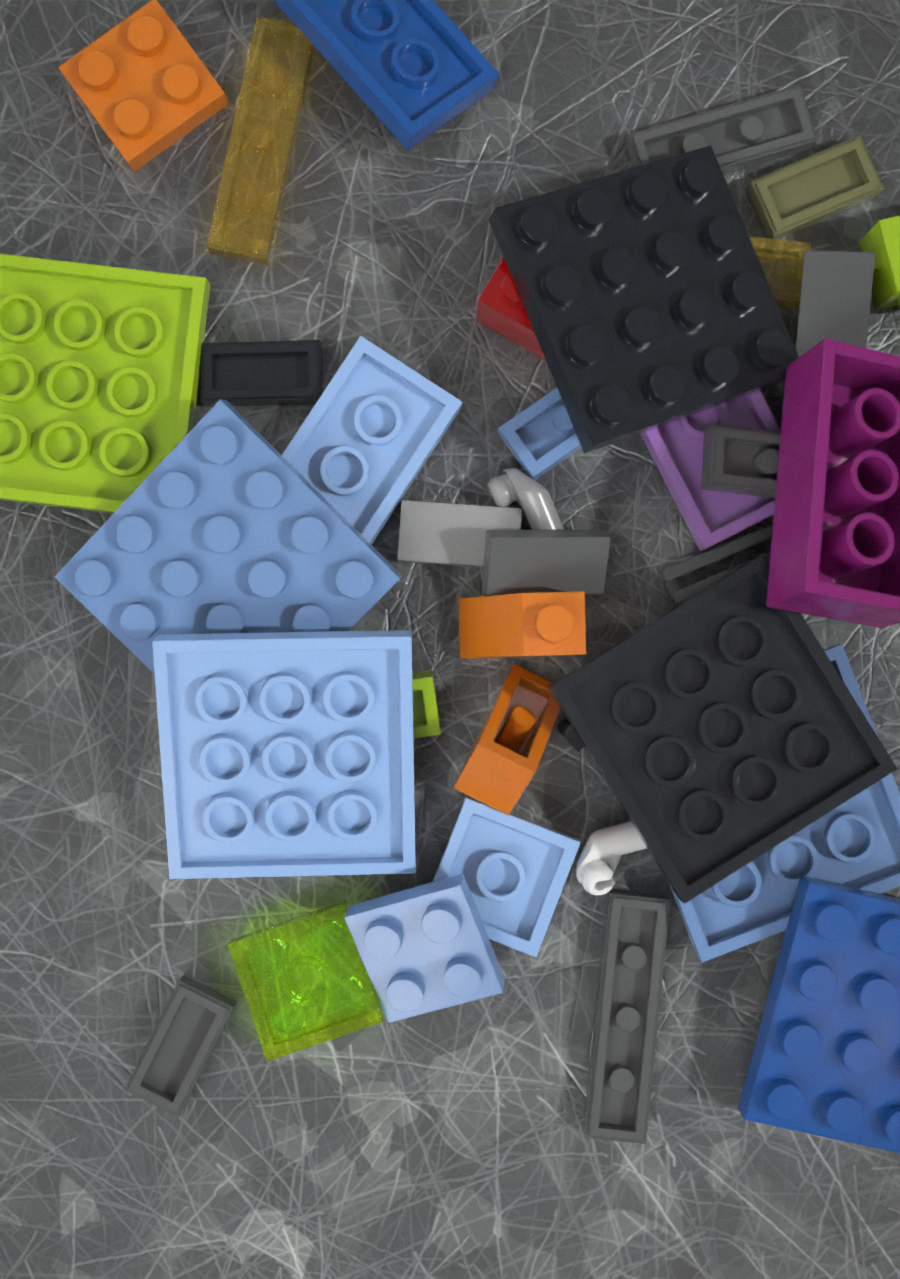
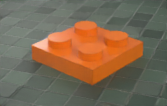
M151 0L58 67L133 172L229 105L222 88L157 0Z

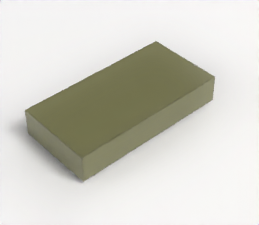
M861 135L755 179L746 188L769 243L877 198L884 190Z

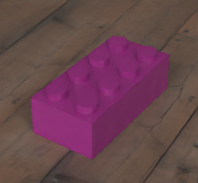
M824 338L786 367L766 607L877 628L900 623V356Z

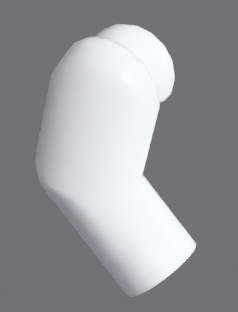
M631 821L598 829L589 836L576 863V877L589 894L597 896L608 893L615 884L612 876L621 856L647 849Z

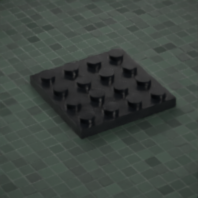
M711 145L495 208L488 219L584 454L784 382L786 367L799 358Z
M764 554L753 558L548 686L549 691L673 891L684 904L897 770L896 765L801 613L766 607L770 563Z

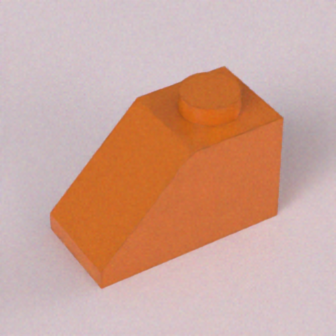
M585 591L516 593L458 598L460 658L586 655Z
M513 664L468 754L454 789L509 816L536 773L560 710L558 703L548 689V686L553 684L552 682Z

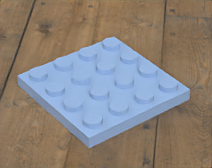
M411 630L156 635L152 645L169 879L416 873Z

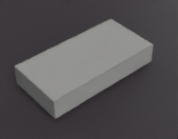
M401 500L397 561L483 568L486 531L521 530L522 508Z

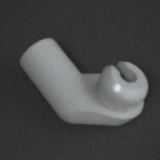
M518 468L503 469V475L495 476L488 481L487 488L497 507H508L516 501L524 510L532 530H564L548 490Z

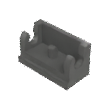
M805 250L795 346L798 357L802 356L824 338L859 347H867L875 252Z

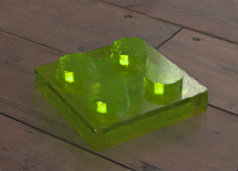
M347 900L233 938L228 943L267 1062L384 1022L385 1014L344 918L349 907Z

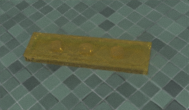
M256 16L207 243V249L212 255L265 266L269 265L315 46L294 23Z

